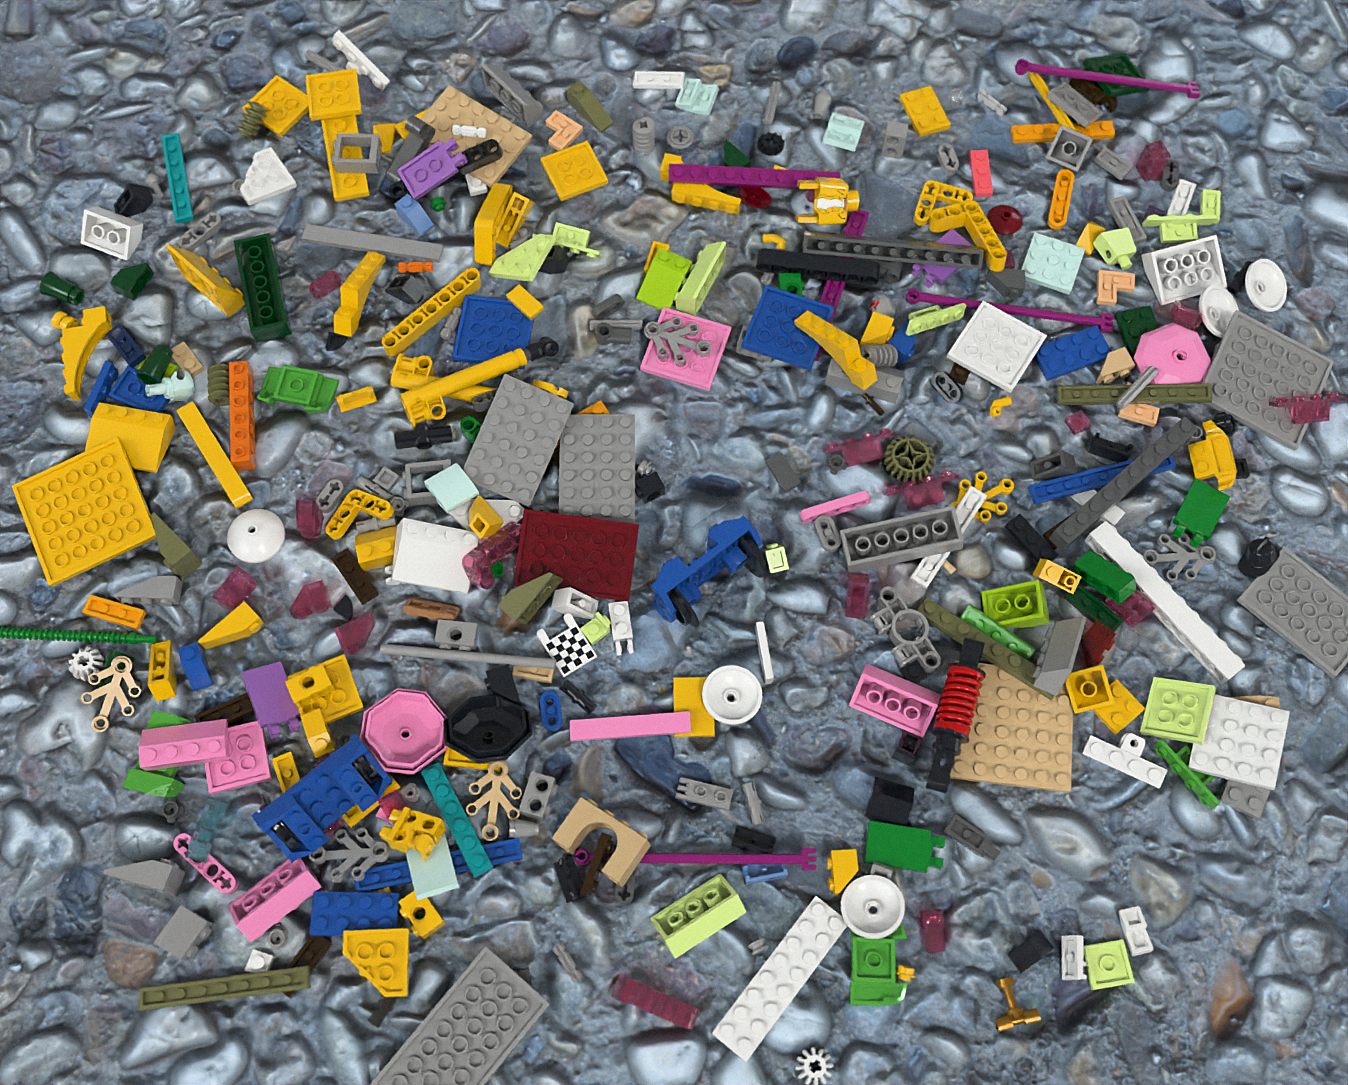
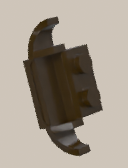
M1071 78L1068 85L1093 105L1099 104L1101 106L1107 102L1110 107L1109 112L1113 113L1116 110L1117 97H1108L1096 81Z

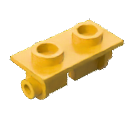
M366 386L343 395L339 394L336 397L342 413L377 402L372 386Z

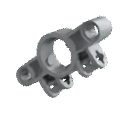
M884 587L878 597V604L882 610L869 618L870 622L875 624L879 631V636L889 632L890 640L896 646L890 653L895 655L900 663V668L918 660L926 674L934 673L941 663V658L927 637L929 624L926 617L919 611L908 609L893 587ZM883 595H889L892 600H885ZM905 619H911L922 630V637L918 636L913 641L902 639L901 634L895 629V624L898 621L903 622ZM927 659L932 660L935 665H934V666L928 665V664L926 663V660H927Z

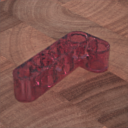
M508 523L463 557L462 566L472 585L482 589L492 588L495 583V577L490 567L519 546L521 523Z
M624 976L618 977L611 994V998L635 1006L692 1031L699 1013V1009Z

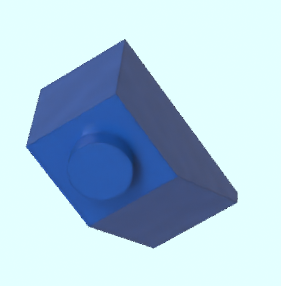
M910 319L904 322L888 342V344L896 348L898 353L897 361L902 364L907 359L910 360L915 353L916 341L914 334L910 336L906 334Z
M197 642L178 648L182 668L192 690L197 691L212 686L213 681L204 649Z

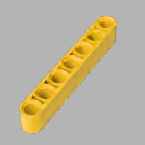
M476 268L466 269L384 335L381 341L385 353L391 357L397 356L448 315L455 307L464 302L465 295H472L480 289L482 282L479 271Z
M191 401L176 410L235 508L238 509L254 500L194 402Z

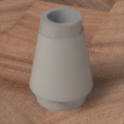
M819 92L816 95L813 114L815 118H823L832 102L830 94Z
M520 819L509 821V837H514L515 839L539 834V823Z

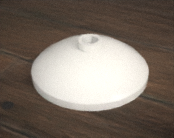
M1259 259L1249 266L1245 277V288L1250 301L1264 312H1273L1280 309L1287 295L1286 280L1281 269L1268 259Z
M1212 285L1205 288L1201 293L1199 313L1205 327L1212 334L1222 338L1233 313L1236 310L1239 311L1235 299L1228 290L1219 285Z
M252 509L240 514L231 523L227 533L229 549L235 557L247 563H260L271 559L280 551L285 541V527L276 514L265 509Z
M735 665L723 666L713 671L707 677L702 689V700L707 712L714 719L724 724L737 725L747 722L757 713L762 702V689L757 678L747 669ZM732 696L734 701H729L727 697Z
M867 875L857 878L845 889L841 899V912L846 925L854 933L868 939H879L892 934L900 926L905 914V902L901 891L892 881L878 875ZM875 908L877 909V912L875 914H871L869 912L870 909Z

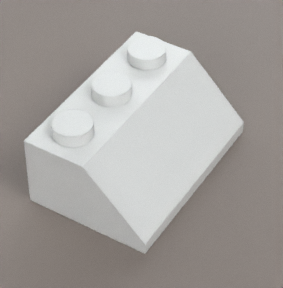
M98 206L84 209L81 244L121 259L129 260L141 241L143 223Z

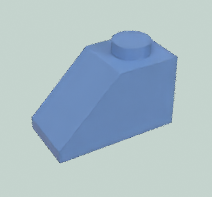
M408 193L395 203L398 217L421 237L434 227V224L421 205Z

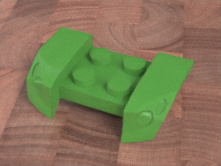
M283 365L281 369L269 367L257 399L271 407H274L276 401L305 406L304 410L308 414L324 413L333 403L340 381L324 377L319 371Z
M153 710L146 729L191 724L194 722L177 715ZM138 759L135 769L130 768L122 788L174 798L186 784L174 779L179 767L145 771L140 768V760Z
M902 922L892 934L879 939L861 937L850 929V1005L891 1006L902 1002L908 983H896L895 941L907 939Z

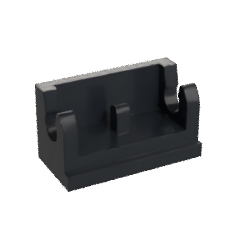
M1097 432L1093 436L1088 453L1117 463L1129 459L1133 444L1129 443L1128 446H1124L1100 438V433Z
M737 825L731 846L756 854H772L777 837Z

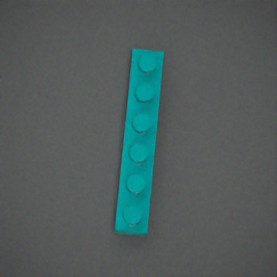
M179 133L161 136L175 221L177 224L194 221Z
M438 762L421 771L474 878L493 869L440 763Z

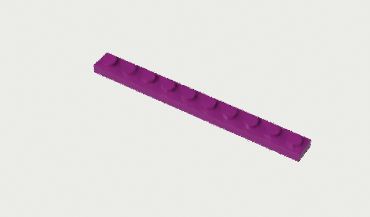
M671 163L668 166V183L799 189L797 180H815V177L840 178V172Z
M859 209L858 211H851L844 234L862 236L869 212ZM836 256V257H843V258H851V259H854V257ZM831 280L826 282L820 303L834 307L830 324H832L846 282ZM821 345L818 350L815 361H819L823 350V347Z

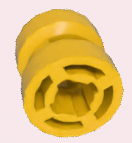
M58 311L54 314L51 325L60 330L78 327L79 322L72 316L68 317L63 311Z

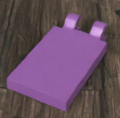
M450 138L444 144L438 141L397 169L413 199L418 200L459 172L457 166L468 162L465 155L461 152L453 157L451 151L459 148V145L453 138Z
M951 229L935 242L972 246L954 229ZM916 263L912 267L911 274L917 277L925 270L929 275L925 278L927 281L924 282V285L930 288L935 282L942 284L961 267Z
M281 661L242 672L241 676L260 728L267 727L271 739L279 737L280 729L277 724L287 722L290 733L299 731L300 724L297 717H300V712L285 684L288 679Z

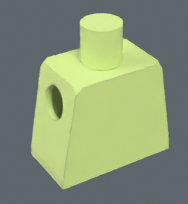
M1129 228L1100 233L1093 242V245L1108 265L1119 263L1122 270L1129 269L1132 266L1130 259L1137 250Z

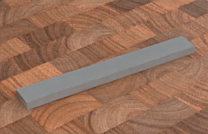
M306 224L301 238L306 243L365 252H377L379 254L440 263L444 249L442 244Z

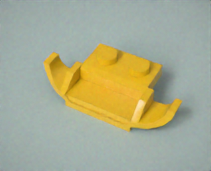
M1212 420L1203 422L1202 425L1207 435L1205 436L1206 440L1188 445L1195 478L1204 480L1215 476L1218 480L1219 491L1229 489L1234 484L1237 473L1229 438Z

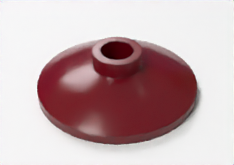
M740 187L738 190L741 200L750 207L763 209L771 204L770 195L760 187Z
M998 205L992 208L987 217L995 233L1000 235H1012L1022 225L1021 214L1017 209L1009 205Z

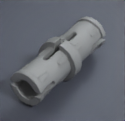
M361 476L356 482V486L362 488L368 494L384 499L389 503L393 498V495L383 490L379 484H374L364 476Z
M393 513L391 518L387 520L372 517V519L356 522V527L360 534L372 530L378 531L381 528L397 524Z
M755 782L742 785L747 801L745 805L749 809L752 825L765 823L761 808L762 801L759 800Z

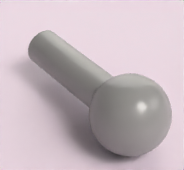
M156 174L147 175L145 179L146 184L153 188L158 199L163 198V193L159 187V177Z

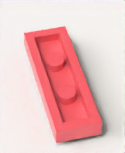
M970 150L969 156L974 197H992L993 189L988 150Z

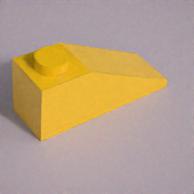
M516 192L513 193L497 227L496 243L506 248L509 247L508 243L513 241L526 221L533 207V201Z
M244 601L200 638L198 642L205 649H210L248 637L258 632L264 622Z
M171 640L151 644L148 687L156 702L176 697L177 680Z

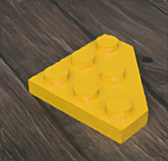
M410 929L343 931V954L384 997H408Z

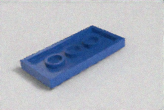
M1096 325L1042 344L1034 358L1046 381L1100 363L1112 351Z
M314 892L309 935L343 937V931L397 929L400 894Z

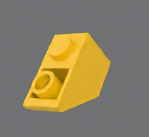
M479 495L469 508V527L480 539L494 536L504 521Z
M1041 558L1032 576L1071 594H1074L1082 576L1050 560Z
M856 849L834 850L830 852L829 857H826L827 870L831 869V878H828L829 891H833V896H838L858 872Z

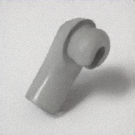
M520 229L518 231V239L508 243L510 250L529 240L530 235L527 229Z

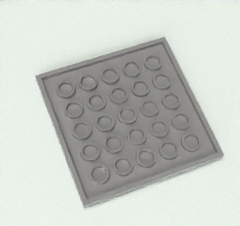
M1236 310L1229 321L1211 361V365L1202 383H1211L1212 402L1205 404L1220 412L1225 411L1226 415L1231 414L1235 420L1295 451L1300 446L1334 361Z

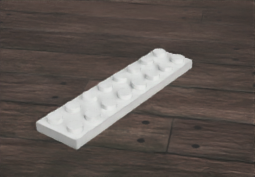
M815 896L712 1034L746 1062L845 930L847 925L843 917Z

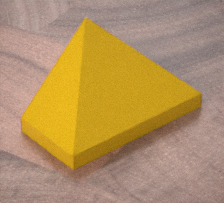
M378 122L373 125V134H379L381 139V153H392L396 123Z
M1090 221L1077 241L1076 246L1085 248L1084 253L1090 256L1095 248L1093 242L1100 233L1106 231V228Z

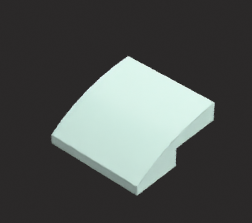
M685 78L683 89L679 92L675 106L688 112L710 115L719 91L718 85L702 84L701 79Z
M832 112L822 143L855 152L865 121Z
M457 463L424 481L426 488L436 497L437 503L446 513L479 495L475 485Z

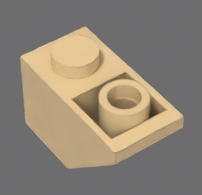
M1125 347L1108 353L1097 377V385L1102 383L1108 384L1116 378H1125L1131 374L1135 364Z

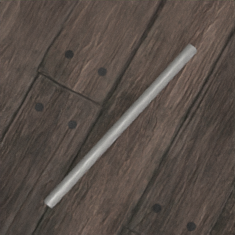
M381 644L380 647L381 654L509 664L547 669L556 668V659L391 644Z

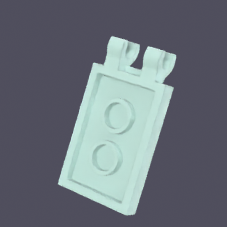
M445 833L438 845L435 844L427 861L422 859L418 850L415 851L412 848L408 850L406 856L417 901L459 888Z

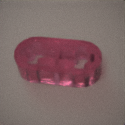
M335 271L327 272L310 284V293L312 297L321 299L338 289L342 284L339 273Z

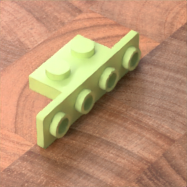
M1210 213L1195 216L1193 214H1185L1183 216L1169 214L1160 217L1158 215H1150L1143 221L1142 227L1159 226L1161 243L1190 242L1198 239L1197 225H1211L1217 220V215H1211Z
M556 222L553 232L556 241L553 246L560 245L562 249L563 247L570 248L569 252L580 254L581 251L587 253V257L594 259L597 256L602 257L601 252L587 248L590 231Z
M961 303L945 309L935 305L910 313L906 334L910 336L960 320L964 316L967 305Z

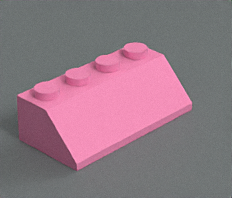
M866 663L849 706L923 738L937 709L941 694Z
M227 719L142 730L139 744L140 768L150 771L230 760Z
M302 857L296 859L293 863L288 859L228 905L235 925L252 942L256 938L261 937L271 926L279 923L290 911L297 909L304 900L313 896L314 892L321 888V885Z

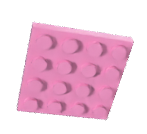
M663 307L657 322L658 324L668 322L674 317L682 319V327L680 329L688 327L691 323L698 324L699 333L692 336L688 334L682 337L696 343L701 340H707L711 344V352L703 357L698 355L697 351L678 344L681 353L685 355V363L677 365L674 362V354L668 341L661 338L664 347L668 349V357L660 359L657 355L658 349L653 339H651L640 366V371L710 391L732 327ZM670 328L665 331L671 333L676 331V329Z

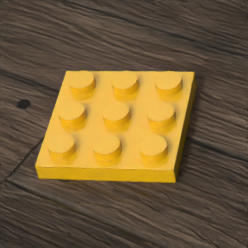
M356 68L305 75L311 121L362 114Z
M277 75L250 100L251 102H258L270 110L264 111L267 117H261L264 120L262 125L280 137L288 132L309 111L307 95ZM247 103L242 107L244 113L248 114V112L245 110V107L251 108V106Z
M588 141L540 158L541 164L560 201L608 184V178Z
M345 654L317 664H323L327 669L336 690L298 708L300 715L320 708L327 724L365 709ZM309 668L287 676L288 680L295 674H302L308 671ZM309 681L306 684V688L312 687L314 681Z

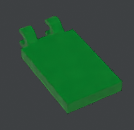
M1195 479L1172 523L1177 525L1172 535L1179 539L1181 534L1187 530L1194 534L1189 545L1197 548L1202 540L1207 541L1210 538L1230 496Z
M869 821L864 863L873 864L876 861L893 868L923 873L927 872L928 867L941 869L944 859L932 857L933 847L943 849L946 838L931 837V830Z

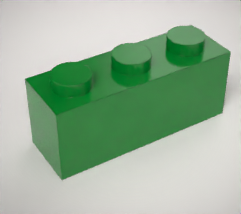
M1089 550L1074 563L1075 573L1082 576V581L1118 604H1121L1136 591L1134 576L1129 572L1126 573L1121 570L1116 564L1105 560L1100 554Z

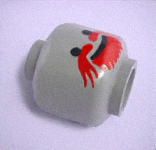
M880 295L872 300L870 304L871 314L874 311L891 318L895 315V308L889 297Z

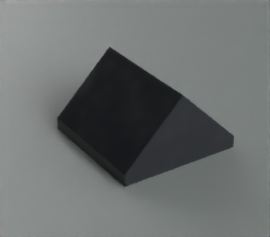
M875 776L865 816L889 824L905 826L913 805L915 788Z

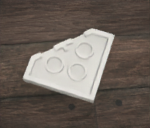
M270 147L255 153L253 163L247 171L244 184L241 185L240 193L250 206L297 186L293 177Z
M471 499L448 512L466 531L474 532L469 527V508L475 499ZM484 499L504 521L496 535L483 539L478 537V544L486 552L522 522L524 508L518 502L513 500Z

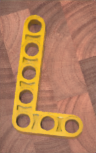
M494 182L475 219L474 248L476 264L492 266L495 262L496 229L512 197V185Z
M965 201L931 211L929 229L932 232H943L965 226L976 246L983 249V258L989 269L994 272H1000L1004 269L1007 252L977 202Z

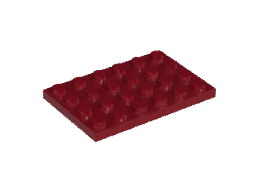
M524 509L513 586L519 587L551 572L563 578V581L555 590L571 587L587 596L629 602L639 524Z

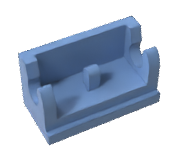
M741 864L745 886L783 879L788 875L785 864Z

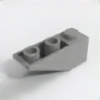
M155 576L115 593L114 597L121 604L132 606L135 603L143 606L160 604L164 607H171L172 605H179L183 583L177 576Z

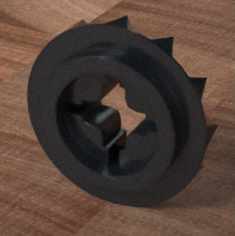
M768 131L767 134L762 133L761 137L758 138L757 147L764 155L775 156L783 151L784 140L782 135ZM773 140L774 142L768 147V142Z

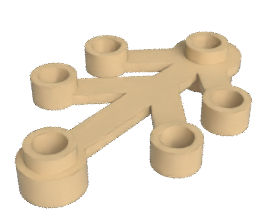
M126 656L116 657L112 661L111 667L100 672H93L88 676V682L92 685H97L101 679L114 674L110 683L93 691H86L81 695V701L85 704H90L94 699L107 693L100 714L91 723L93 730L97 732H103L109 727L108 715L115 696L122 707L123 715L131 716L135 711L134 705L129 703L120 686L123 677L129 687L128 693L130 696L138 697L142 692L141 686L135 683L130 673L133 666L132 661ZM120 662L125 663V669H120L118 664ZM97 675L99 680L93 682L91 676ZM136 687L139 689V693L133 694L131 689ZM89 694L91 695L92 699L90 701H86L84 699V695ZM126 706H129V707L132 708V712H131V713H126V712H125V707H126ZM99 719L105 721L104 726L98 725L97 722Z
M504 761L490 763L488 773L469 786V792L477 795L483 786L493 780L492 789L466 807V812L473 816L478 813L482 806L490 801L487 825L482 829V836L488 841L495 840L499 833L498 828L495 826L498 801L506 810L510 820L517 819L520 815L519 810L511 805L500 790L502 781L510 790L511 798L519 799L522 796V790L516 787L508 777L509 769ZM500 766L502 773L496 774L494 772L495 767ZM472 785H478L479 791L476 793L472 792ZM514 789H518L520 791V795L518 797H514L512 795V791ZM474 805L476 812L470 813L468 811L469 806ZM511 810L517 811L515 818L510 817L509 813ZM489 828L494 830V835L491 837L486 834V830Z

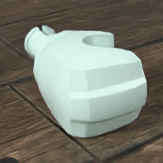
M175 371L171 378L163 377L162 382L159 384H147L145 391L148 397L163 394L166 399H171V401H185L193 395L195 385L188 371H184L182 380L177 379V372Z

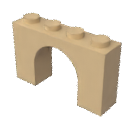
M580 797L552 839L558 846L573 855L591 831L606 828L615 832L617 835V847L602 869V872L608 879L623 888L651 846L647 840L648 836L640 830L637 832L630 829L631 825L622 819L620 822L614 819L615 815L607 809H604V811L597 808L598 804L588 798L586 801Z

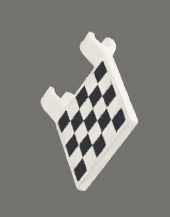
M570 613L563 616L569 629L549 640L543 629L537 631L538 639L550 657L556 659V666L563 677L568 676L597 658L596 653Z

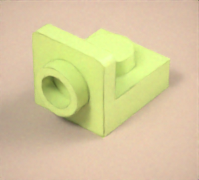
M777 543L766 545L767 549H763L762 552L765 554L769 573L789 569L784 546H778Z
M597 612L595 613V618L581 627L580 630L589 643L594 645L611 632V622L606 615L602 616Z

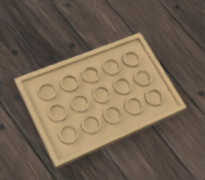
M450 85L421 118L422 121L435 128V135L428 148L438 141L444 144L447 140L453 138L459 145L457 150L451 151L453 156L484 141L495 139L503 149V156L499 160L469 173V175L481 180L482 183L491 188L494 182L497 183L533 139L532 134ZM457 124L460 127L462 125L476 126V128L485 127L486 137L480 138L477 135L476 137L462 136V134L453 135L452 126ZM497 147L492 148L490 152L496 151ZM480 154L477 155V156L475 157V160H476V159H479V158L481 157V155H480Z

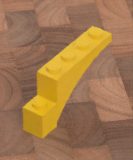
M665 153L660 168V180L668 183L669 163L684 164L682 156ZM673 184L672 201L691 204L696 207L710 208L711 210H720L729 214L739 215L740 198L719 192L708 185Z
M369 251L341 285V306L334 314V333L352 337L358 329L366 298L379 270L386 261L385 255Z
M105 306L83 310L82 326L62 329L60 342L64 351L61 353L65 368H63V376L66 379L64 391L73 401L81 400L82 379L91 354L102 338L112 330L111 314Z
M808 310L794 320L796 327L812 337L833 357L854 385L865 391L878 380L874 363L861 356L857 339Z

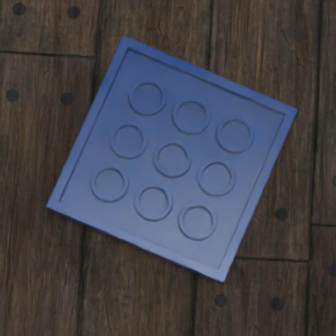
M765 285L741 348L811 371L820 344L796 327L794 320L808 310L829 323L834 307Z
M465 295L452 355L453 361L479 364L517 348L526 349V346L530 345L534 319L530 320L509 300ZM525 366L518 367L517 369H525Z

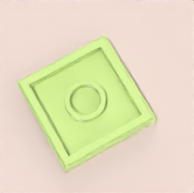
M1123 939L1083 946V959L1087 963L1085 967L1091 990L1135 983Z

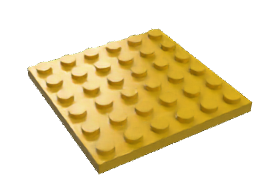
M118 437L12 485L46 580L51 587L156 538L152 517L122 442Z

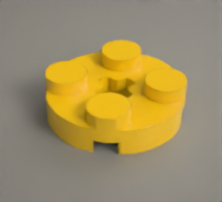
M533 380L532 383L533 386L565 400L567 399L569 392L561 387L558 390L553 384L540 380Z

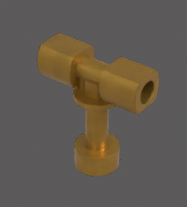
M1013 976L996 980L998 989H1003L1009 1007V1010L1005 1011L1007 1016L994 1019L997 1032L1012 1029L1018 1024L1024 1023V1025L1041 1021L1037 1008L1023 1011L1022 1007H1017L1011 986L1015 985Z

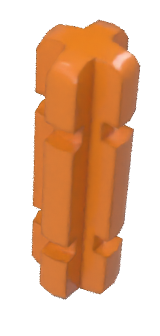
M423 261L408 262V264L406 262H399L398 270L400 273L407 271L423 272V270L432 272L433 262L425 261L423 263Z

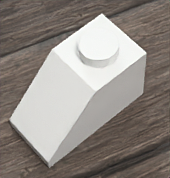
M569 587L555 590L551 609L564 615L570 613L574 617L593 619L595 618L599 601Z

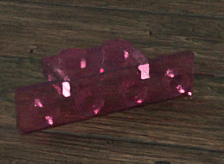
M1328 392L1327 396L1310 394L1308 398H1305V396H1293V399L1278 397L1276 401H1269V406L1278 408L1291 406L1292 424L1329 421L1330 402L1347 401V397L1340 396L1338 392Z
M885 428L879 430V433L875 435L866 433L861 435L862 438L855 439V437L844 439V443L837 444V442H831L821 449L826 454L843 449L845 463L847 467L884 458L880 439L896 436L897 431Z
M945 471L940 473L941 476L934 477V475L923 477V480L920 482L909 480L902 486H898V484L889 485L886 490H882L883 495L891 496L904 492L907 509L911 510L945 501L942 482L958 479L959 474Z

